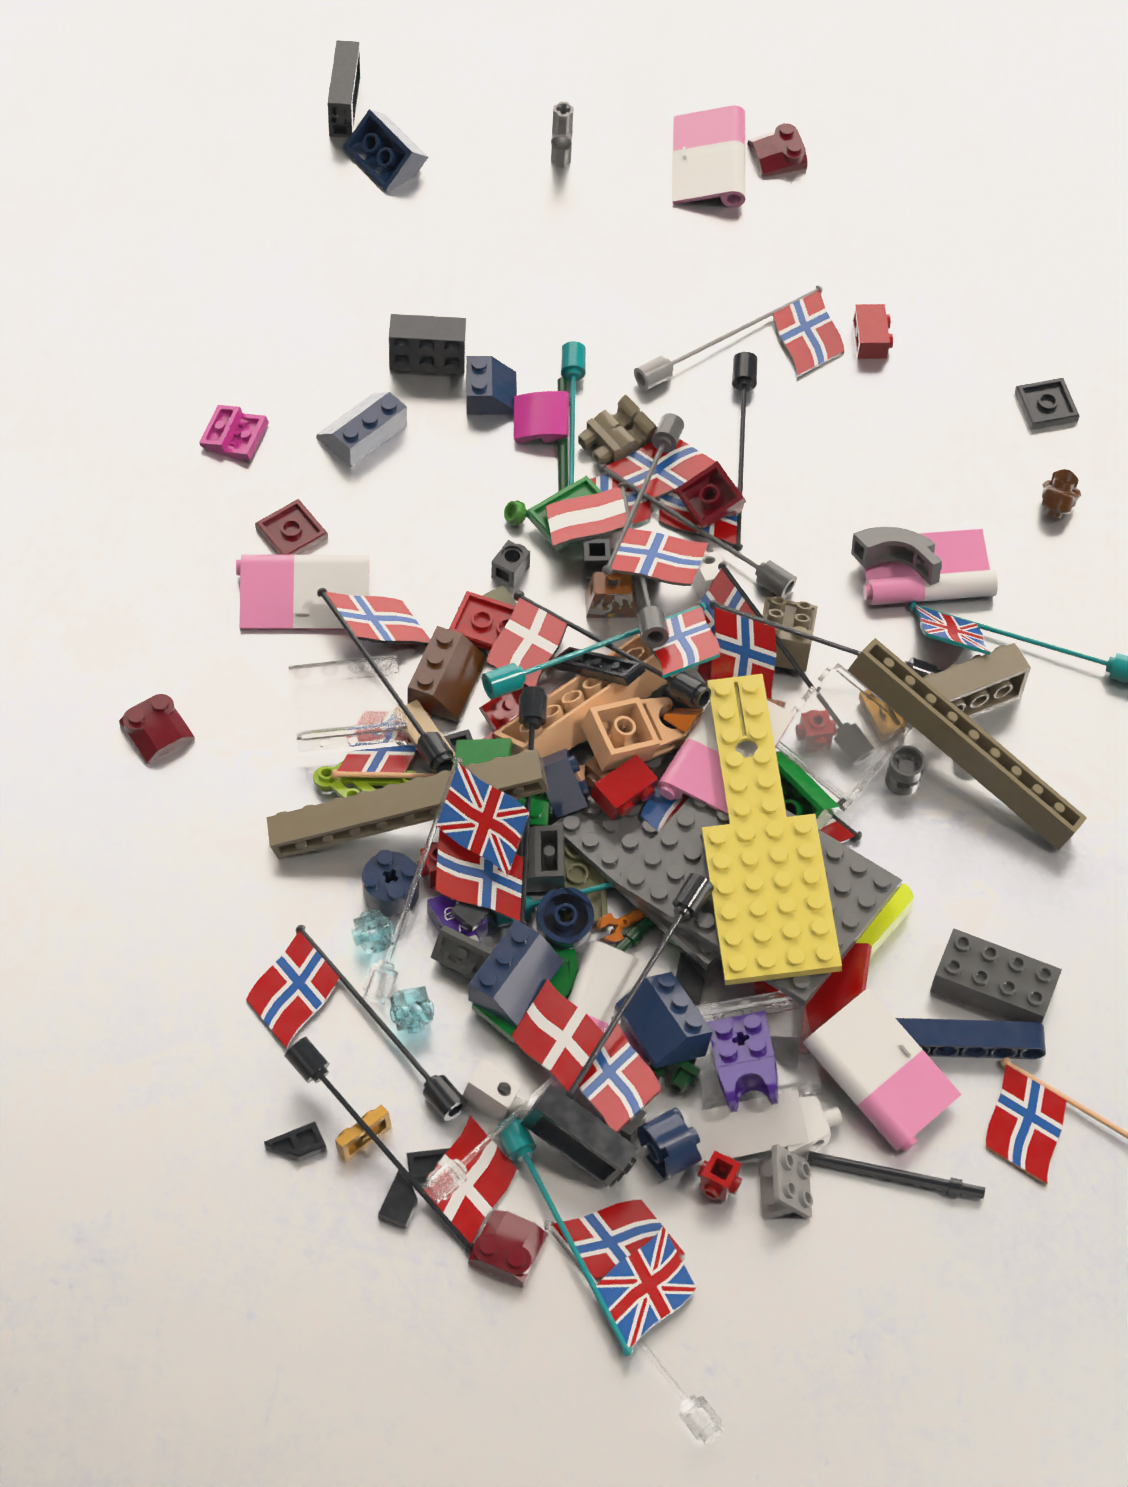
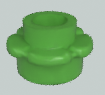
M519 500L508 502L504 508L505 520L509 521L513 526L522 523L526 519L527 509L525 503Z

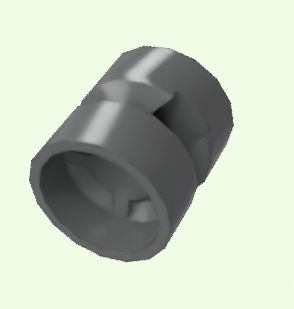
M910 745L897 747L891 753L885 775V784L890 791L898 795H910L919 788L925 767L923 753Z

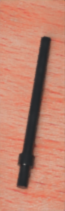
M809 1151L807 1162L816 1165L947 1191V1195L959 1197L961 1194L984 1199L986 1187L963 1183L962 1179L950 1177V1180L812 1151Z

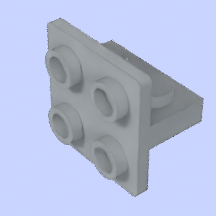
M778 1144L771 1147L772 1156L759 1160L762 1216L771 1219L795 1212L804 1218L812 1217L811 1206L813 1205V1197L810 1190L811 1168L809 1163Z

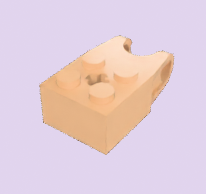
M635 697L589 708L581 727L602 772L619 767L636 754L644 762L672 752L684 743L688 736L687 732L684 733L680 729L668 728L660 721V718L670 712L674 706L670 698L640 699Z

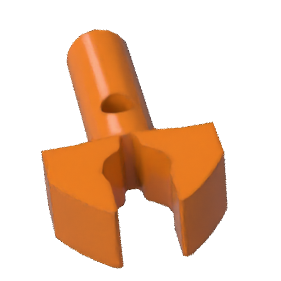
M636 909L616 919L612 913H609L599 918L595 930L605 926H613L610 935L600 939L603 942L612 944L624 939L621 934L622 929L642 920L645 914Z

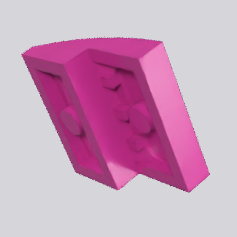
M540 391L514 396L513 439L518 444L539 438L548 443L569 437V394L567 391Z
M217 405L199 441V445L217 454L251 461L269 424V420L266 415L244 414L240 406Z

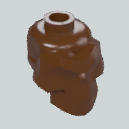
M1057 470L1052 473L1051 480H1046L1042 483L1041 497L1043 500L1041 505L1047 509L1046 514L1061 518L1062 514H1070L1072 508L1076 506L1078 499L1082 497L1080 489L1077 488L1079 479L1071 470Z

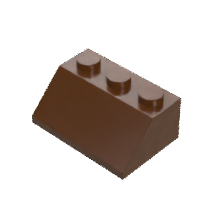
M437 626L407 687V704L418 700L426 712L458 722L484 668L487 657L462 633Z

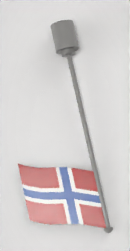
M816 285L815 289L672 361L660 355L634 368L633 374L638 386L642 390L647 391L672 378L674 365L771 316L773 317L778 336L793 361L797 377L838 357L845 352L841 335L824 305L821 296L823 288L821 285Z

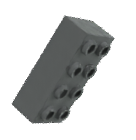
M953 928L930 991L1009 1021L1038 1022L1042 1024L1062 969Z

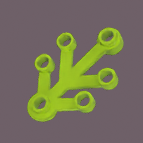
M342 762L334 767H320L313 774V782L319 790L323 792L334 791L341 798L356 795L361 791L376 790L371 785H396L413 779L337 777V780L332 778L331 773L334 769L338 771ZM408 770V771H406L405 773H416V772H415V771H412V770ZM343 784H352V785L355 786L357 789H355V788H350V789H348V788H347L345 785H343Z

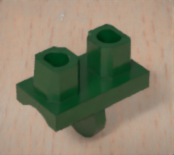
M697 1059L654 1068L650 1061L648 1063L657 1080L662 1077L665 1071L672 1074L673 1078L670 1080L669 1086L680 1095L690 1086L695 1088L699 1082L698 1076L701 1069L694 1065Z

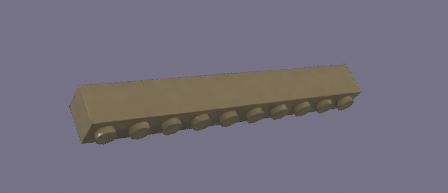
M874 638L848 668V671L1056 849L1060 850L1087 819L1084 814L878 639Z
M538 749L524 750L519 754L496 757L488 762L465 766L467 770L481 781L512 796L514 799L549 791L544 763ZM456 770L441 771L436 775L424 778L417 777L408 782L396 785L389 784L380 789L361 791L353 796L333 798L329 802L306 805L301 809L289 812L282 811L276 815L266 817L270 847L276 857L280 859L439 819Z

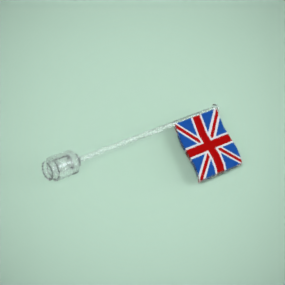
M460 757L452 759L454 764L385 961L378 960L377 964L371 963L362 990L364 991L363 998L371 1002L384 1005L386 999H390L398 976V972L394 970L395 965L390 963L437 827L460 846L492 862L507 877L509 876L530 812L512 796L477 778L462 766L463 761Z

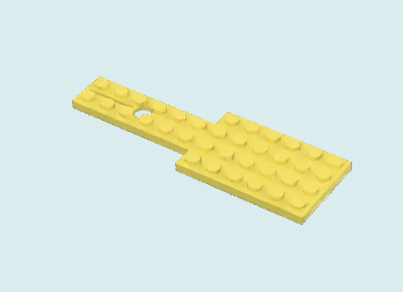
M763 674L707 680L708 688L711 689L710 705L729 824L702 827V836L709 881L714 885L711 895L725 985L842 971L815 814L787 817ZM743 741H750L758 749L753 756L743 757L741 753L736 752V746Z

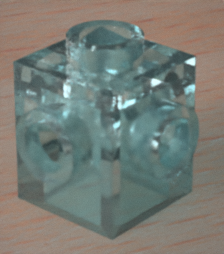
M368 910L361 913L360 917L353 919L355 929L351 930L355 945H360L367 954L380 953L386 950V948L395 946L392 934H395L393 923L390 917L386 918L381 911Z
M426 986L398 990L390 997V1017L392 1022L396 1023L397 1031L408 1030V1033H417L425 1030V1026L433 1020L434 1005L428 998Z

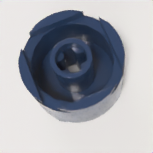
M385 849L379 851L377 855L366 863L362 872L363 896L368 908L382 917H394V915L400 913L406 914L414 908L419 899V871L417 864L411 858L402 853L391 852Z
M565 887L551 890L544 895L537 909L536 929L550 945L564 950L574 949L581 946L589 938L594 923V910L590 899L585 893L573 887ZM566 915L570 916V921H565L564 923L560 921V916L563 918Z
M677 1107L668 1110L637 1128V1136L641 1147L647 1146L649 1154L646 1158L649 1164L663 1179L673 1177L702 1160L697 1148V1144L700 1143L699 1135L693 1127H687L683 1115Z

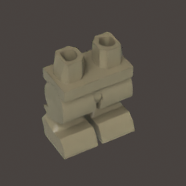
M627 394L618 401V408L615 414L610 413L606 409L601 411L594 419L592 417L586 421V429L578 435V443L584 450L589 449L593 445L597 447L596 450L592 451V457L598 465L608 462L613 463L628 457L635 450H639L652 441L656 424L643 411H640V408Z

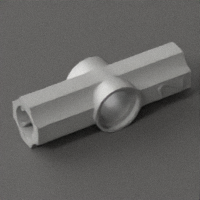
M560 101L558 104L553 105L551 162L556 167L563 168L571 164L574 106H571L568 101Z

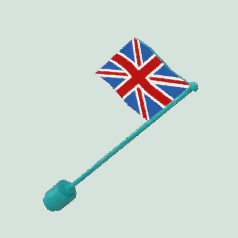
M912 602L909 605L912 612L915 610L920 618L921 630L926 637L990 655L991 651L984 644L983 633L980 630L982 629L1105 665V671L1110 673L1109 678L1128 683V655L1117 652L1115 657L1110 656L1107 661L916 605V602Z
M518 1116L504 1119L497 1126L499 1130L498 1137L510 1160L525 1161L623 1349L621 1354L625 1357L631 1356L633 1345L651 1327L679 1309L692 1296L696 1286L665 1228L662 1226L660 1231L646 1245L619 1262L596 1285L530 1159L537 1147L532 1135L526 1127L520 1124L522 1120Z

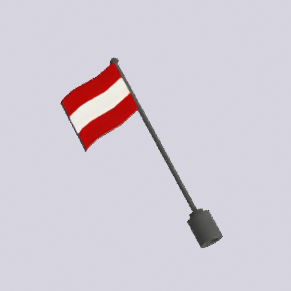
M621 482L616 488L565 499L546 506L553 549L570 542L601 537L623 530L630 514L625 492L627 485ZM631 522V525H630L629 528L634 529V528H633V523ZM639 576L646 606L637 615L641 639L645 646L658 648L663 646L669 639L664 612L657 606H651L645 578Z

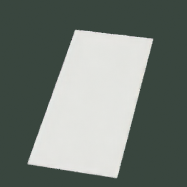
M798 1089L779 1093V1103L771 1105L765 1096L739 1102L738 1112L730 1113L728 1106L725 1105L688 1113L690 1125L697 1131L700 1138L697 1148L702 1160L698 1162V1165H702L704 1160L709 1161L714 1150L731 1158L772 1150L771 1147L776 1144L786 1147L809 1142Z

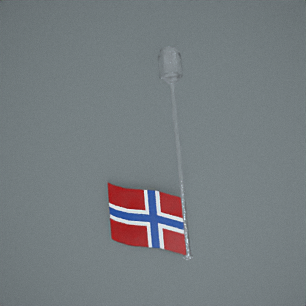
M621 1019L578 1086L581 1093L603 1117L606 1124L617 1133L661 1092L660 1084L652 1069L630 1046L619 1027ZM610 1023L602 1029L604 1033L609 1027ZM552 1076L461 1162L458 1159L451 1160L446 1158L426 1177V1182L422 1185L426 1194L437 1203L442 1199L447 1200L467 1181L465 1165L557 1079Z
M642 1199L616 1203L587 1216L563 1221L596 1285L598 1284L596 1280L603 1279L619 1262L646 1245L663 1226ZM552 1220L545 1221L544 1229H548L581 1270L558 1224ZM667 1232L679 1256H685L684 1251ZM640 1338L637 1341L639 1346L683 1400V1403L680 1405L682 1410L679 1413L681 1420L697 1440L701 1439L704 1444L713 1441L724 1430V1427L721 1425V1418L703 1396L696 1398L695 1395H692L688 1398L643 1339Z

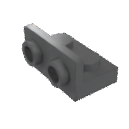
M444 925L439 931L430 958L438 961L446 968H452L464 974L466 978L472 980L494 949Z

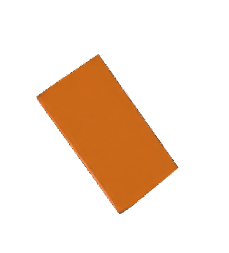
M676 708L666 713L663 718L685 733L693 729L705 709Z

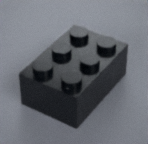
M390 313L388 334L389 370L465 374L467 318Z

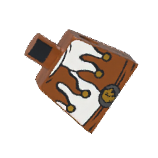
M603 572L593 573L585 593L586 618H637L636 593L632 575L613 572L610 575H605Z

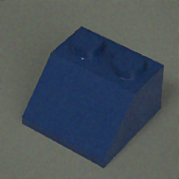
M466 356V414L514 415V396H517V372L493 356Z

